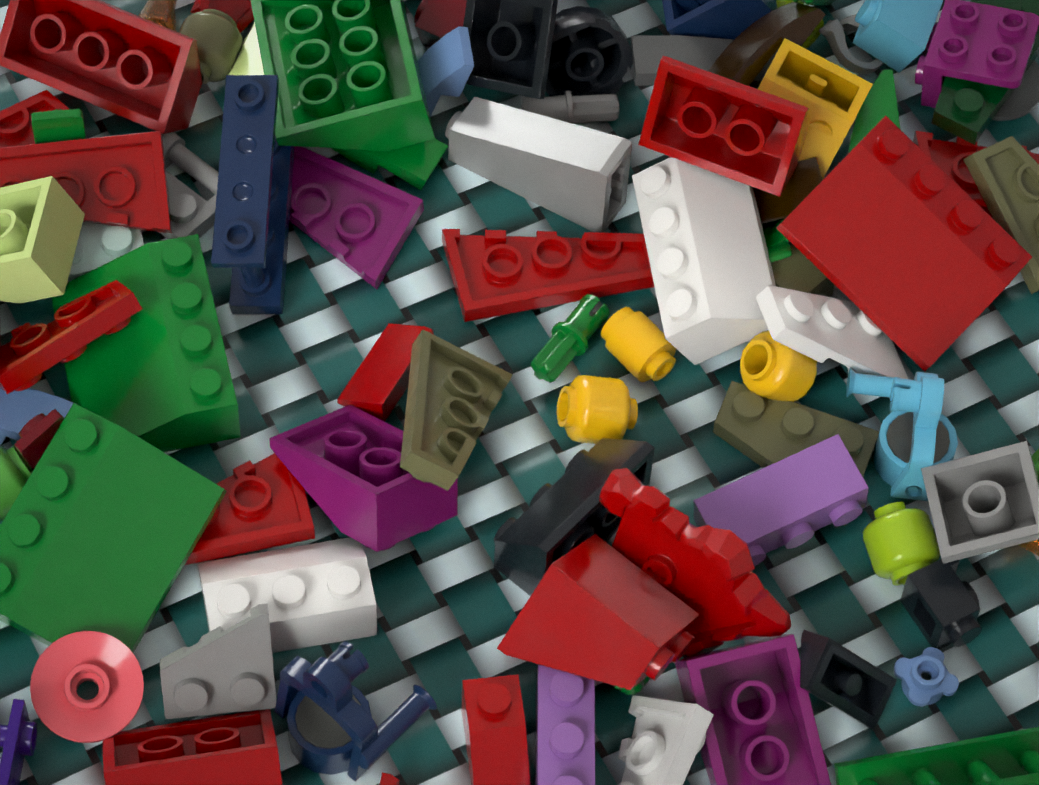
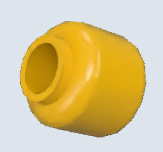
M764 331L753 337L744 348L740 358V373L743 383L749 391L771 400L796 402L804 397L813 386L817 375V361L773 340L770 332Z
M578 375L569 386H564L560 391L557 402V422L560 427H565L568 437L573 441L596 444L602 438L622 439L626 430H632L637 421V401L635 398H630L628 387L620 379Z

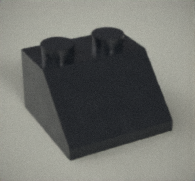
M467 0L463 27H468L474 68L466 84L535 99H544L558 0Z

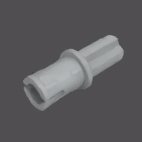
M568 90L565 91V95L544 97V99L521 98L522 110L572 124L615 121L619 117V101L615 94L572 96L571 91Z

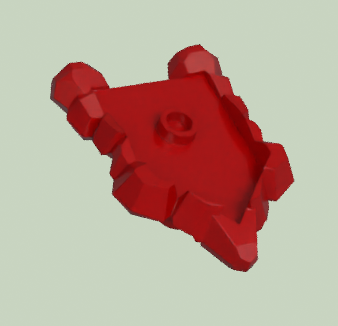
M628 468L615 469L611 472L602 487L599 501L609 512L622 518L612 547L700 614L688 631L695 639L684 655L691 657L711 652L722 646L724 641H734L745 636H781L791 628V619L788 612L767 589H764L758 576L752 572L755 567L748 544L731 530L713 528L710 525L701 527L691 525L689 516L670 506V499L655 486H644Z

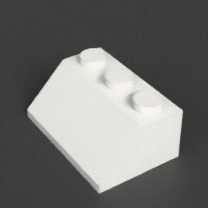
M351 537L197 563L209 632L219 626L225 631L250 617L251 608L259 604L268 603L272 653L377 635L376 600L367 557L361 543Z

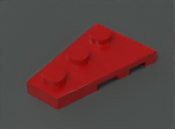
M275 453L255 464H252L250 460L233 469L232 476L216 483L226 490V494L185 565L315 539L314 524L305 489Z

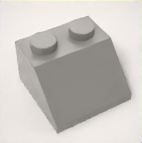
M1027 441L921 468L943 564L1039 539V478Z

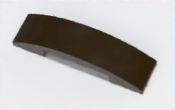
M791 2L767 13L740 33L716 59L708 72L749 86L776 50L780 48L784 38L802 46L826 14L820 8Z

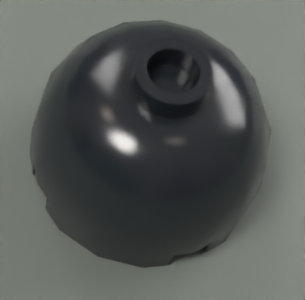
M583 6L563 9L556 14L545 90L549 96L565 95V91L568 90L571 91L572 96L615 94L624 84L622 78L627 73L628 66L631 70L633 60L627 36L612 16L597 8Z

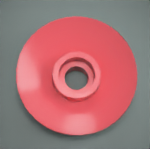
M96 631L71 633L53 642L37 660L30 682L32 703L42 723L59 737L78 743L103 741V739L112 737L124 730L137 714L144 692L142 670L133 652L117 638ZM85 681L96 683L99 687L98 694L90 700L80 698L77 694V689L81 683Z

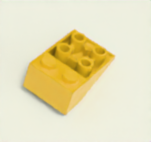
M784 38L758 90L809 108V128L799 161L817 157L823 180L873 84Z

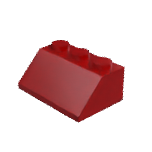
M663 55L658 67L638 145L780 197L792 177L800 158L809 128V108Z
M270 709L124 730L112 737L103 739L105 785H283L278 746Z

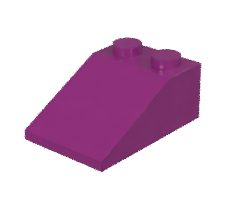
M351 404L270 438V448L341 533L376 552L390 549L396 543L420 532L429 531L435 525L458 515V478L447 491L431 482H422L413 477L408 471L400 468L403 431Z
M794 634L767 637L679 659L675 663L684 702L698 704L714 714L706 731L704 745L700 750L711 785H831L809 693L800 687L801 661Z

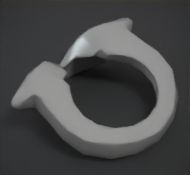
M857 14L848 16L841 21H838V19L827 21L819 29V32L825 36L841 65L849 71L858 74H871L882 66L883 62L877 58L872 62H864L857 59L847 47L844 31H857L859 23L855 21Z

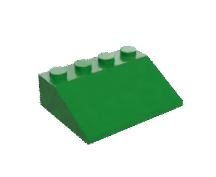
M251 0L264 75H278L279 78L275 137L278 145L391 151L435 139L403 0Z
M198 234L147 243L68 282L64 295L51 297L55 314L61 306L118 280L134 293L142 307V310L131 316V321L126 327L113 334H102L87 344V349L83 354L72 361L64 363L72 402L123 427L162 452L241 437L238 403Z
M73 403L0 525V621L48 646L59 638L71 633L96 631L117 638L134 653L225 496L226 490L123 427Z

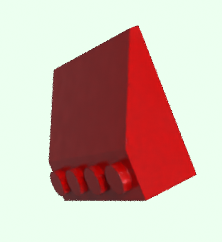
M886 115L776 228L924 372L993 302L1032 258L1015 239Z

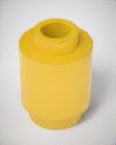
M624 307L614 313L604 324L601 330V337L606 341V349L639 382H646L651 379L658 381L665 377L674 367L676 348L665 339L664 333L643 312H634L630 307Z

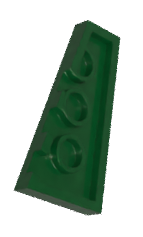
M1039 0L970 1L1030 12L1039 16ZM1039 30L1026 71L1039 54ZM946 76L931 123L975 145L1014 89Z

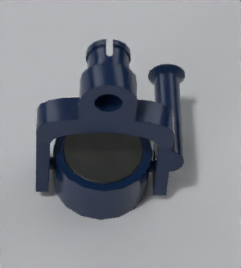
M343 641L338 649L328 658L319 657L311 664L304 658L296 656L280 671V684L275 713L282 719L288 714L287 725L291 751L301 765L315 773L328 775L347 772V775L352 780L357 781L428 709L436 710L437 704L425 689L419 685H413V694L377 727V724L372 719L368 700L358 688L351 685L361 673H365L368 670L369 664L358 649L350 655L349 652L353 649V645Z

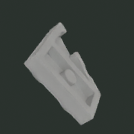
M268 603L259 604L251 608L250 617L224 631L219 626L201 636V639L195 645L181 647L160 659L165 719L272 709L276 707L277 700Z

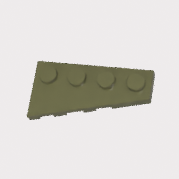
M422 330L412 344L400 468L408 471L413 477L422 482H431L448 491L460 475L477 443V438L484 430L491 412L498 404L502 396L501 393L513 374Z

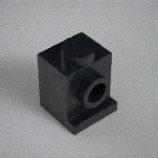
M942 559L909 574L900 602L931 647L939 650L952 643L955 647L963 646L974 640L982 631V627L977 621L980 612L977 594L968 582L961 581L956 574L959 560L943 564Z

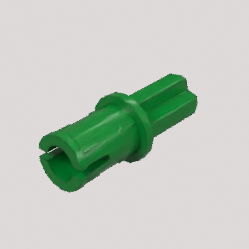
M588 294L583 296L567 319L553 326L551 330L552 337L531 361V367L535 371L534 375L539 380L544 379L549 383L556 381L575 356H581L587 351L588 340L610 316V311L605 303L601 305L596 313L591 314V316L589 315L590 311L600 301L598 297Z

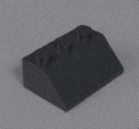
M602 438L588 452L585 449L579 451L568 463L565 474L554 485L547 483L537 491L530 502V508L518 519L511 517L499 528L494 537V567L531 596L553 562L594 534L607 542L617 532L622 518L609 512L599 501L602 487L613 470L628 468L644 486H650L655 448L647 441Z

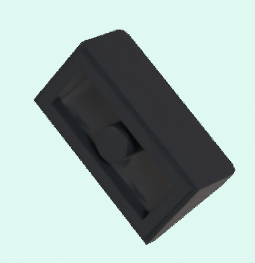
M803 630L801 636L800 687L874 730L897 679L834 640Z

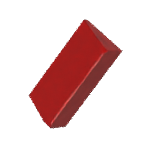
M388 323L338 397L337 403L342 406L351 404L385 422L408 387L412 344L422 330L433 335L434 330L425 326Z

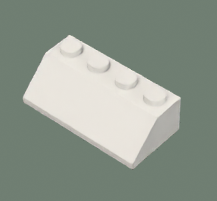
M673 157L632 175L665 339L690 362L697 365L750 341L761 332L769 331L756 296L768 285L776 286L753 187Z

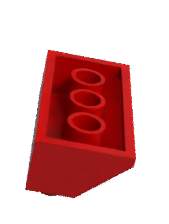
M10 0L0 33V66L152 130L161 131L162 134L189 127L202 85L197 40L100 0Z

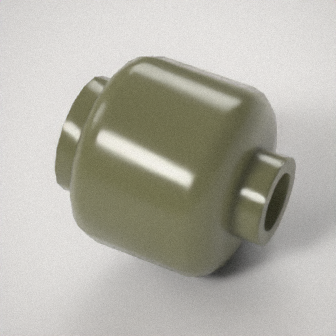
M205 9L202 12L190 14L183 21L178 33L197 40L202 84L222 81L231 71L242 48V36L237 28V24L229 15L216 9Z

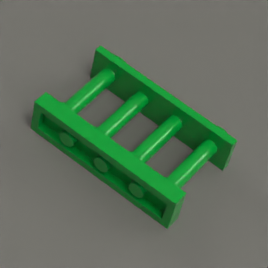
M1039 727L834 763L836 785H1039Z

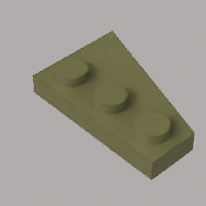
M1011 136L971 154L964 159V162L993 219L1032 256L1020 273L1030 293L1033 294L1039 291V164Z
M731 381L713 428L714 434L762 468L839 434L863 478L879 435L877 430L793 401L771 400L749 391L745 385Z

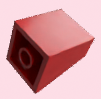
M594 534L550 565L497 649L507 656L631 690L647 676L655 681L671 661L675 664L684 655L695 639L688 631L700 614Z

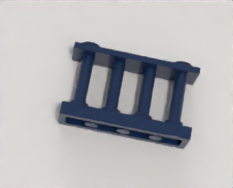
M226 75L211 264L213 268H232L229 300L232 314H283L295 146L278 145L275 137L279 87L278 75Z

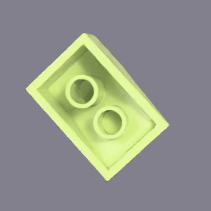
M53 176L0 188V301L21 304L60 296L65 293L85 213Z

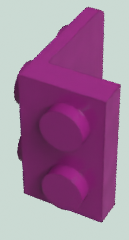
M945 0L938 23L935 22L926 45L928 50L927 56H920L916 68L915 84L922 85L921 105L936 107L946 76L1010 89L1018 88L1022 84L1039 30V16L1030 12L970 1Z

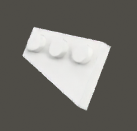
M768 285L756 296L773 340L820 363L831 358L846 366L848 373L851 367L855 373L908 379L892 340L853 302Z
M632 695L628 713L635 716L636 721L632 738L622 739L618 759L625 762L626 765L622 782L618 785H683L696 754L704 745L706 731L714 714L698 704Z

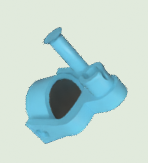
M850 367L846 398L854 393L888 397L892 401L890 402V411L892 412L882 422L873 454L875 469L883 481L892 486L890 497L928 501L921 468L953 460L958 445L955 428L949 419L941 414L944 397V379L938 378V374L916 372L914 380L855 373Z

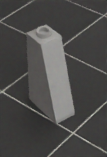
M474 97L463 112H455L447 125L445 136L449 138L448 160L592 232L604 233L626 203L632 142L623 137Z

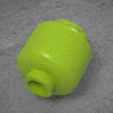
M894 502L874 511L876 519L871 521L863 530V541L875 574L883 579H891L892 584L895 586L905 585L909 574L936 562L940 557L937 538L929 515L918 508L906 509L904 502Z

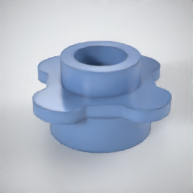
M928 647L924 649L923 654L912 659L903 657L895 663L894 675L902 680V690L913 705L923 707L934 704L943 695H954L958 689V678L948 672L943 663L945 656L937 648ZM928 673L931 679L924 680L921 674Z

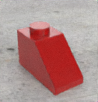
M519 675L462 680L461 711L471 785H530L527 732Z

